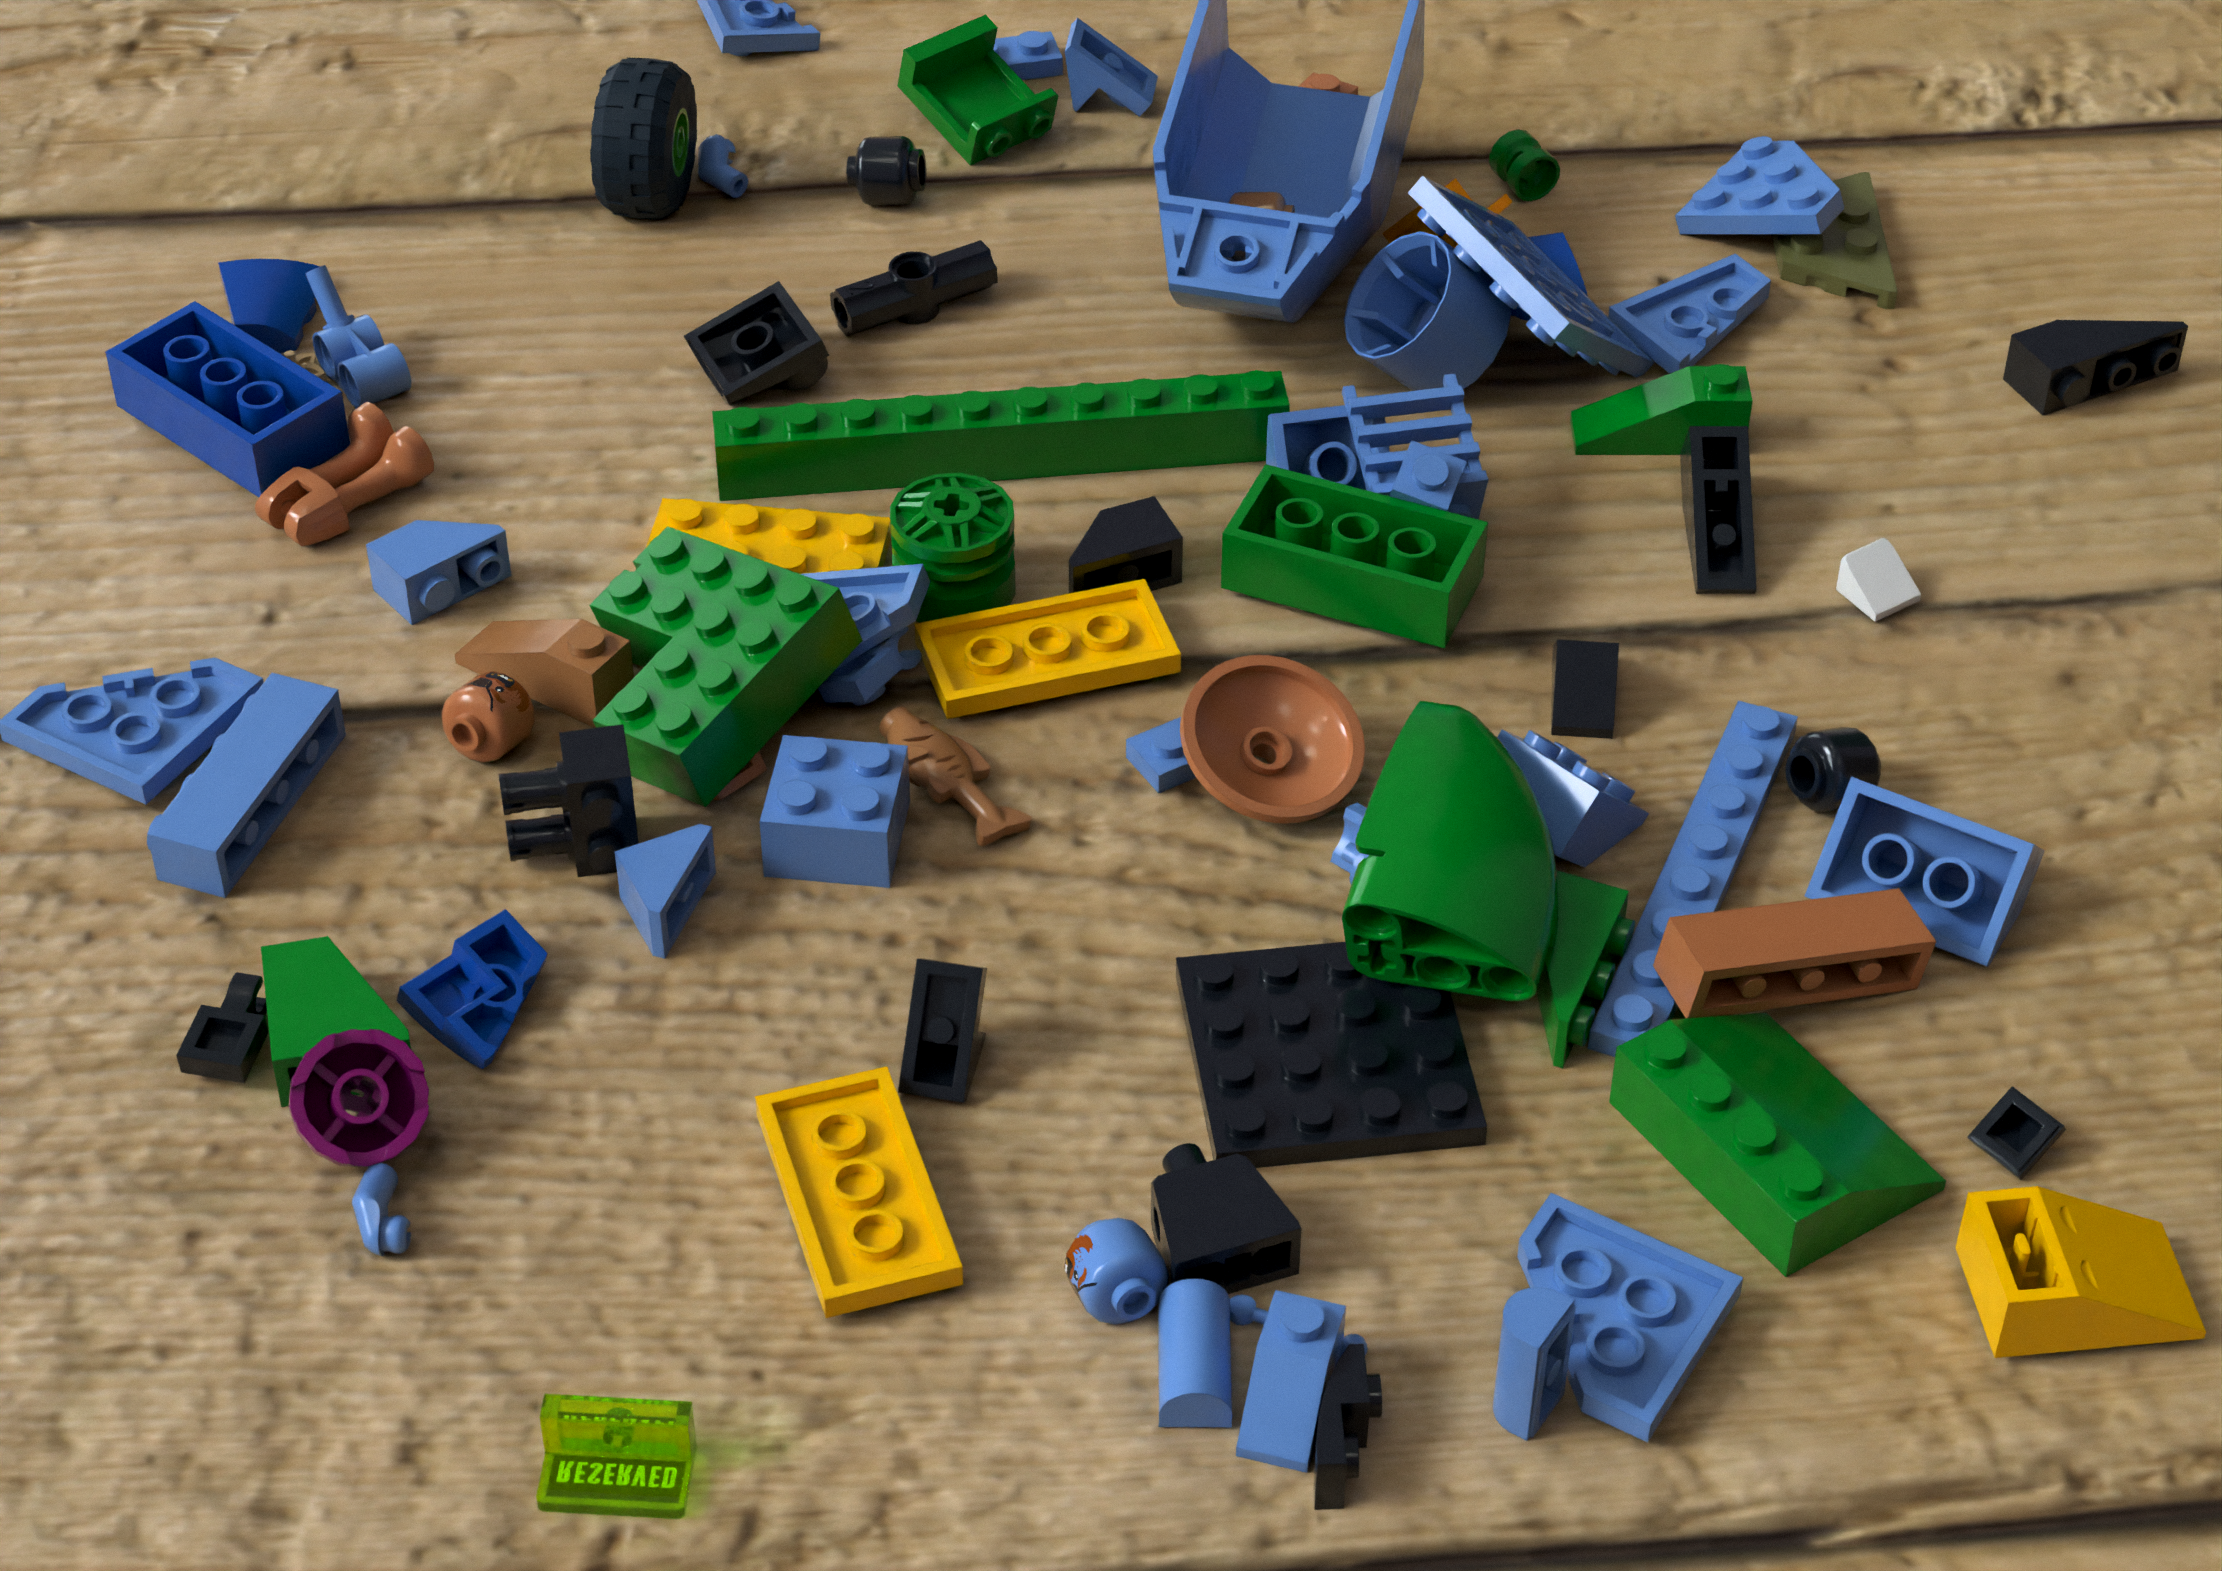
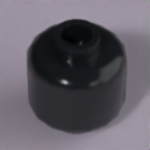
M904 136L864 138L857 148L856 156H849L847 159L846 174L848 185L850 188H857L865 204L872 206L908 205L914 200L918 191H924L927 177L925 154L922 149L915 148L912 140Z
M1838 727L1811 731L1800 737L1792 747L1785 767L1786 780L1793 794L1809 809L1823 812L1839 809L1851 777L1878 786L1881 776V761L1876 747L1869 737L1857 728Z

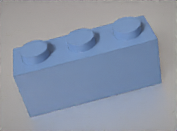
M1851 777L1805 897L1818 899L1899 888L1935 938V947L1989 967L2023 908L2045 851L2035 844Z

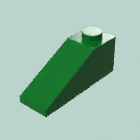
M1725 364L1688 366L1571 411L1570 424L1575 455H1680L1690 426H1748L1749 429L1753 400L1746 366H1729Z

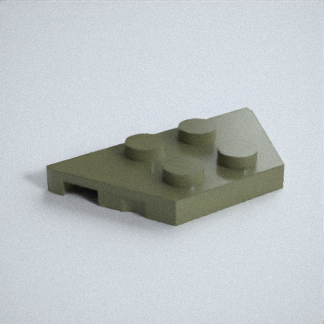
M1861 172L1833 181L1841 191L1844 210L1821 234H1771L1780 279L1803 286H1815L1825 292L1842 297L1847 296L1849 287L1879 295L1877 307L1895 309L1898 291L1870 172Z

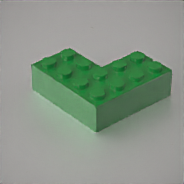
M667 526L633 561L636 570L634 572L624 570L589 605L601 628L630 640L632 663L644 667L592 721L596 728L623 724L631 777L706 807L863 640L838 587Z

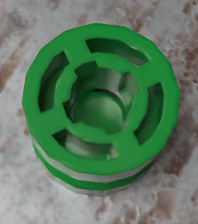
M1516 129L1507 132L1497 140L1490 151L1489 164L1491 169L1499 178L1507 182L1509 188L1523 201L1541 199L1555 187L1559 179L1560 166L1558 161L1545 149H1541L1539 142L1526 130Z

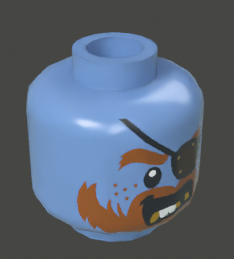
M1114 1218L1095 1221L1078 1233L1066 1253L1064 1268L1068 1281L1085 1310L1099 1322L1117 1325L1133 1322L1145 1316L1158 1304L1159 1296L1168 1284L1169 1273L1163 1257L1147 1232L1132 1220Z

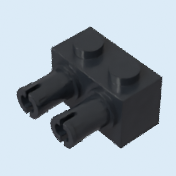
M623 724L559 732L563 761H556L557 767L521 773L499 774L504 815L562 807L563 814L548 817L505 820L511 862L529 859L530 857L568 853L569 859L575 858L578 877L617 872L615 851L639 844L632 778Z

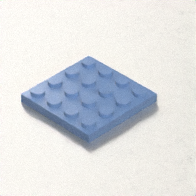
M1424 176L1410 189L1408 194L1422 207L1417 214L1422 222L1436 234L1443 236L1446 233L1457 242L1458 245L1453 250L1455 255L1475 272L1479 273L1482 269L1495 281L1489 286L1491 291L1510 308L1516 309L1519 306L1531 316L1526 325L1544 343L1551 347L1556 343L1573 357L1578 353L1591 365L1596 366L1599 363L1615 376L1620 371H1623L1637 378L1645 374L1654 364L1512 221Z

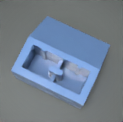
M1503 729L1499 733L1497 738L1522 768L1537 797L1552 837L1553 850L1556 856L1586 867L1641 826L1649 813L1630 801L1636 792L1635 790L1605 772L1601 774L1586 765L1587 760L1556 741L1553 743L1532 730L1528 731L1524 739Z

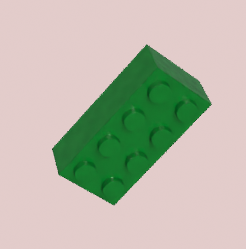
M1265 464L1222 533L1221 588L1301 609L1305 612L1353 623L1364 628H1371L1420 643L1445 648L1483 578L1488 522Z

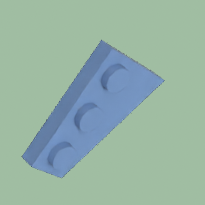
M697 0L722 53L747 56L753 52L819 50L821 33L811 24L802 27L796 22V11L786 2L776 4L772 0Z
M1733 254L1610 306L1608 317L1650 359L1670 374L1688 366H1694L1767 300L1771 280L1740 256Z

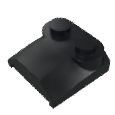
M779 281L684 335L687 344L705 374L726 404L753 395L776 384L788 390L810 388L823 377L828 368L827 356L829 354L822 339Z

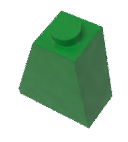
M328 936L261 946L271 1058L281 1107L289 1106L290 1082L303 1056L328 1035L350 1029H379L404 1041L411 1049L408 1029ZM351 1092L353 1095H360L357 1092Z

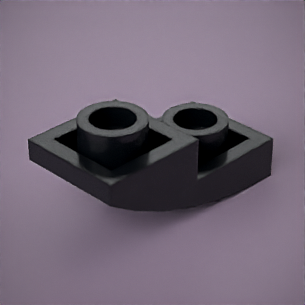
M1364 1344L1348 1345L1329 1378L1322 1398L1316 1439L1313 1486L1314 1510L1344 1509L1346 1479L1359 1477V1448H1367L1369 1418H1381L1380 1374L1367 1373Z

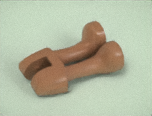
M367 401L352 410L348 416L350 445L338 456L314 468L306 469L298 466L287 471L260 495L255 504L256 515L274 528L284 529L287 537L301 547L317 544L350 530L347 514L356 507L398 489L414 486L434 471L432 453L423 438L414 429L407 426L394 433L383 411L375 404Z

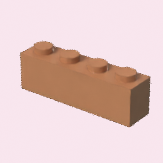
M1898 888L1669 917L1653 967L1685 1018L1724 1016L1915 990L1919 986L1936 940Z

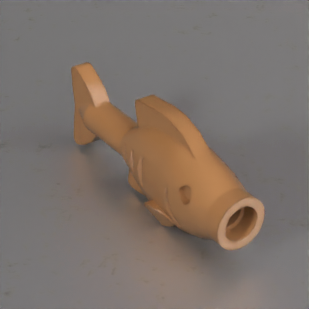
M903 706L892 709L884 716L879 725V732L887 740V743L908 746L909 782L918 787L926 788L929 795L938 803L949 798L955 799L977 820L975 837L978 845L986 846L1003 836L1029 830L1032 820L1030 815L1009 807L997 806L974 783L976 780L987 779L991 767L969 743L956 736L944 733L928 721L913 715Z

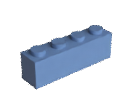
M271 673L259 690L247 698L242 712L228 730L216 738L208 756L194 773L189 774L185 778L180 792L163 814L154 818L149 827L147 846L152 854L157 880L223 898L227 897L346 736L338 689Z

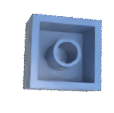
M783 735L759 821L764 877L890 888L910 804L908 746Z

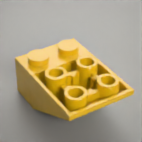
M2039 1186L1968 1192L1955 1248L1994 1358L2205 1338L2206 1330L2162 1222Z

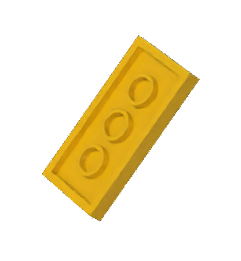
M662 498L646 547L668 526L799 574L884 567L891 541V524L889 517L868 516L860 513L843 514L810 511L802 508L785 509L752 506L750 504H726L695 501L692 499Z
M1145 579L914 624L915 643L921 652L922 660L947 719L1181 672V653Z
M887 1066L755 1096L757 1118L826 1318L963 1285L962 1263Z

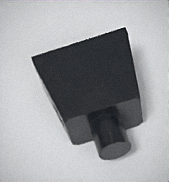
M1192 1143L1178 1145L1165 1155L1162 1166L1166 1173L1158 1175L1151 1182V1225L1156 1247L1163 1257L1169 1273L1167 1286L1184 1279H1205L1217 1283L1228 1294L1299 1274L1302 1228L1295 1216L1246 1156L1234 1154L1207 1162L1199 1146Z

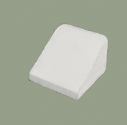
M1881 538L1852 551L1841 560L1836 590L1873 621L1876 622L1920 601L1921 593L1895 548L1886 538Z

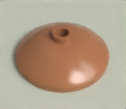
M1248 655L1225 661L1209 670L1200 678L1189 694L1182 711L1180 721L1181 744L1193 774L1218 801L1250 818L1283 824L1299 823L1318 818L1330 812L1344 801L1360 776L1365 757V742L1356 712L1344 694L1331 681L1299 662L1271 655ZM1254 756L1263 757L1269 764L1257 760Z

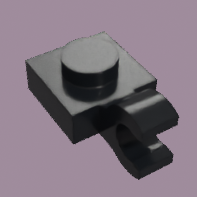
M237 972L230 981L227 994L220 1008L206 1005L200 1006L176 1055L181 1073L245 1083L269 1033L265 1020L267 1012L266 998L257 997L263 984L262 976Z

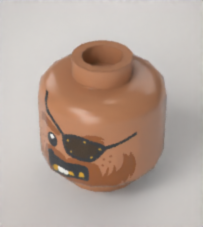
M493 671L477 675L454 691L446 699L441 713L444 732L453 747L470 760L482 763L500 759L523 742L530 735L535 722L534 707L526 689L506 674Z

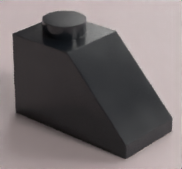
M1155 496L1100 510L1069 559V593L1141 579L1146 580L1150 591L1182 583L1183 537Z

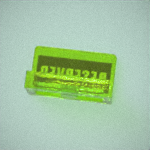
M544 1394L539 1418L545 1457L536 1495L537 1506L540 1511L681 1519L685 1516L697 1450L692 1402Z

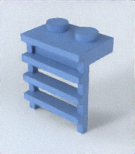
M1455 373L1444 375V387L1391 394L1357 397L1354 385L1343 386L1342 396L1367 491L1390 496L1407 450L1372 454L1371 448L1411 443V440L1425 442L1458 438L1460 444L1431 448L1467 461L1449 505L1448 512L1479 519L1488 477L1486 470L1482 471L1479 461L1480 448L1478 442H1474L1471 432L1472 419L1470 413L1466 414L1463 403L1465 394L1462 385H1458ZM1451 410L1452 414L1451 416L1366 426L1363 421L1365 419Z

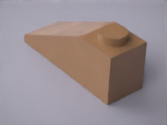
M584 619L493 621L455 653L456 664L478 674L492 671L506 674L520 683L526 689L531 699L593 728H596L592 720L634 678L630 640Z

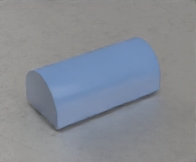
M1205 1279L1180 1280L1167 1286L1159 1296V1427L1232 1428L1230 1298L1223 1287Z
M1543 1287L1520 1290L1513 1294L1504 1306L1493 1397V1413L1498 1423L1510 1433L1526 1441L1530 1437H1534L1564 1395L1576 1309L1574 1299L1555 1290Z

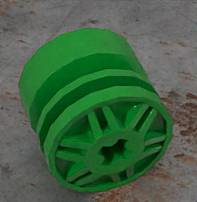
M944 473L915 480L897 493L890 506L892 566L924 564L930 580L916 622L921 623L1011 604L1016 595L1014 508L1012 499L1001 486L980 476L965 473Z

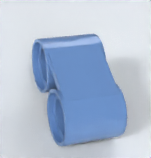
M326 265L305 273L327 325L322 327L323 330L314 333L312 336L316 357L321 368L326 372L327 377L334 380L340 386L350 403L357 408L367 401L374 404L410 390V372L398 347L393 343L384 345L380 331L369 315L364 314L354 318V315H347Z

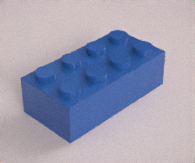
M196 301L105 351L118 407L257 497H260L272 483L293 467L314 468L325 463L350 445L343 396L340 390Z

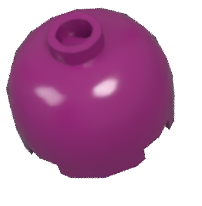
M350 1029L324 1037L305 1053L290 1082L288 1108L297 1134L316 1155L339 1166L367 1168L371 1165L393 1159L417 1138L429 1114V1088L421 1060L404 1041L379 1029ZM351 1092H357L360 1095H362V1097L351 1094ZM345 1110L352 1111V1112H355V1113H357V1114H356V1116H352V1115H350L349 1113H347Z

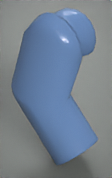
M721 135L709 136L698 148V176L702 181L733 198H738L745 192L748 178L745 174L729 166L733 162L728 158L729 152L736 153L735 146L729 139H725Z
M383 1163L371 1165L366 1169L352 1198V1206L364 1247L379 1256H384L385 1251L401 1254L408 1249L411 1240V1233L407 1232L410 1221L402 1215L388 1217V1204L398 1185V1175L391 1166Z

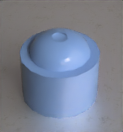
M1421 231L1400 236L1381 249L1362 270L1347 303L1344 317L1346 340L1359 356L1412 391L1444 387V375L1454 373L1456 374L1458 385H1462L1463 389H1465L1483 374L1498 354L1507 336L1511 308L1501 301L1489 288L1495 281L1482 269L1477 273L1469 268L1453 252L1454 247L1440 237Z

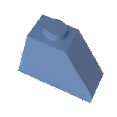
M1275 1290L1256 1347L1236 1446L1237 1457L1305 1473L1308 1472L1316 1446L1322 1398L1329 1378L1343 1352L1345 1305Z

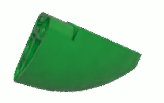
M1420 701L1407 719L1393 745L1355 839L1357 851L1369 856L1358 863L1342 914L1348 959L1358 972L1378 980L1506 1001L1528 1000L1536 994L1548 948H1554L1558 928L1557 869L1549 828L1537 797L1522 768L1502 742L1476 715L1460 706Z

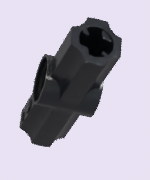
M982 240L935 256L914 251L901 253L889 262L888 272L835 289V292L830 293L831 309L835 314L838 327L846 336L894 320L907 324L927 323L935 319L939 314L940 304L990 288L993 284L998 283L997 267L992 259L990 249Z

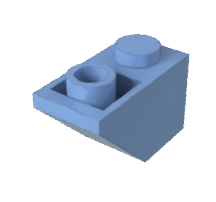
M415 520L366 544L373 590L411 625L511 576L506 531L500 525Z

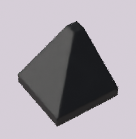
M2012 1086L1967 1138L2018 1179L2022 1180L2063 1134L2066 1128Z

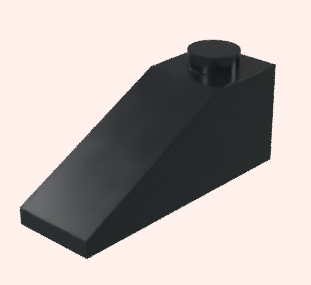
M1690 426L1680 452L1682 507L1696 594H1755L1757 588L1748 426Z

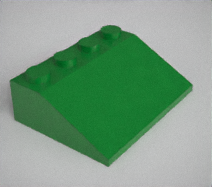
M1766 1012L1671 1019L1616 1047L1609 1103L1785 1277L1936 1195L1945 1188L1946 1180Z

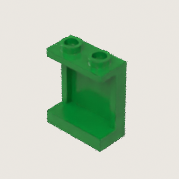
M986 14L904 49L897 85L970 166L988 157H997L1008 148L1028 139H1037L1051 130L1059 97L1052 88L1035 94L993 50L998 27Z

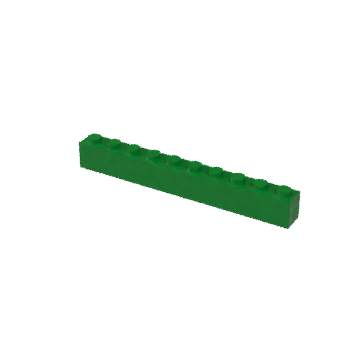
M1255 370L1242 374L1214 376L1198 374L1186 378L1157 380L1142 378L1129 382L1101 384L1087 382L1073 386L1023 387L1017 390L966 391L961 394L909 395L904 398L852 399L847 402L795 403L779 407H738L732 410L712 411L719 500L727 501L905 488L915 480L944 473H965L984 477L989 481L1266 461L1268 415L1290 412V404L1281 371L1265 372Z

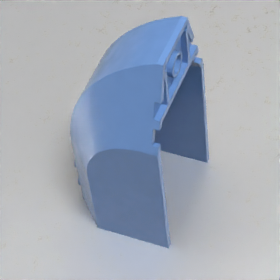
M1227 0L1198 1L1153 146L1154 175L1169 291L1178 305L1288 323L1297 322L1368 240L1379 230L1389 208L1424 77L1425 0H1408L1385 88L1371 97L1270 82L1229 48ZM1237 192H1277L1284 197L1286 205H1294L1295 213L1230 204L1228 202L1231 196ZM1235 251H1244L1246 260L1235 261L1231 257H1233Z

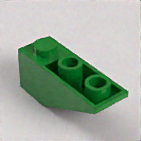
M1557 870L1558 928L1554 948H1548L1536 992L1553 1066L1563 1069L1573 1045L1584 1046L1588 1040L1595 1016V1008L1591 1006L1594 999L1604 1000L1615 973V963L1611 962L1614 956L1623 958L1634 933L1635 920L1626 918L1628 890Z

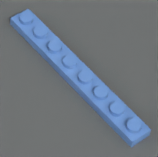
M1742 701L1737 702L1590 1029L1588 1049L1615 1057L1617 1046L1673 1019L1678 1005L1653 967L1669 917L1720 910L1794 738L1798 716L1772 710L1764 706H1757Z

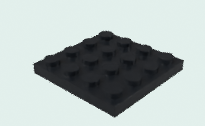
M1345 942L1176 958V981L1213 1160L1239 1154L1246 1156L1255 1168L1486 1145L1487 1124L1450 991L1368 977L1358 972L1350 964Z

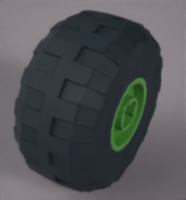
M651 58L622 59L606 70V75L602 77L599 85L600 88L594 106L590 161L595 195L601 204L613 212L612 214L638 219H664V217L678 211L680 206H683L691 183L697 142V104L695 101L694 85L691 82L690 75L671 61Z

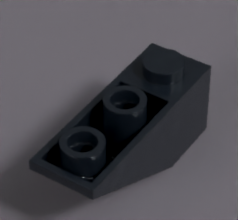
M2055 320L2011 335L2003 380L2044 416L2178 371L2188 325L2181 321Z

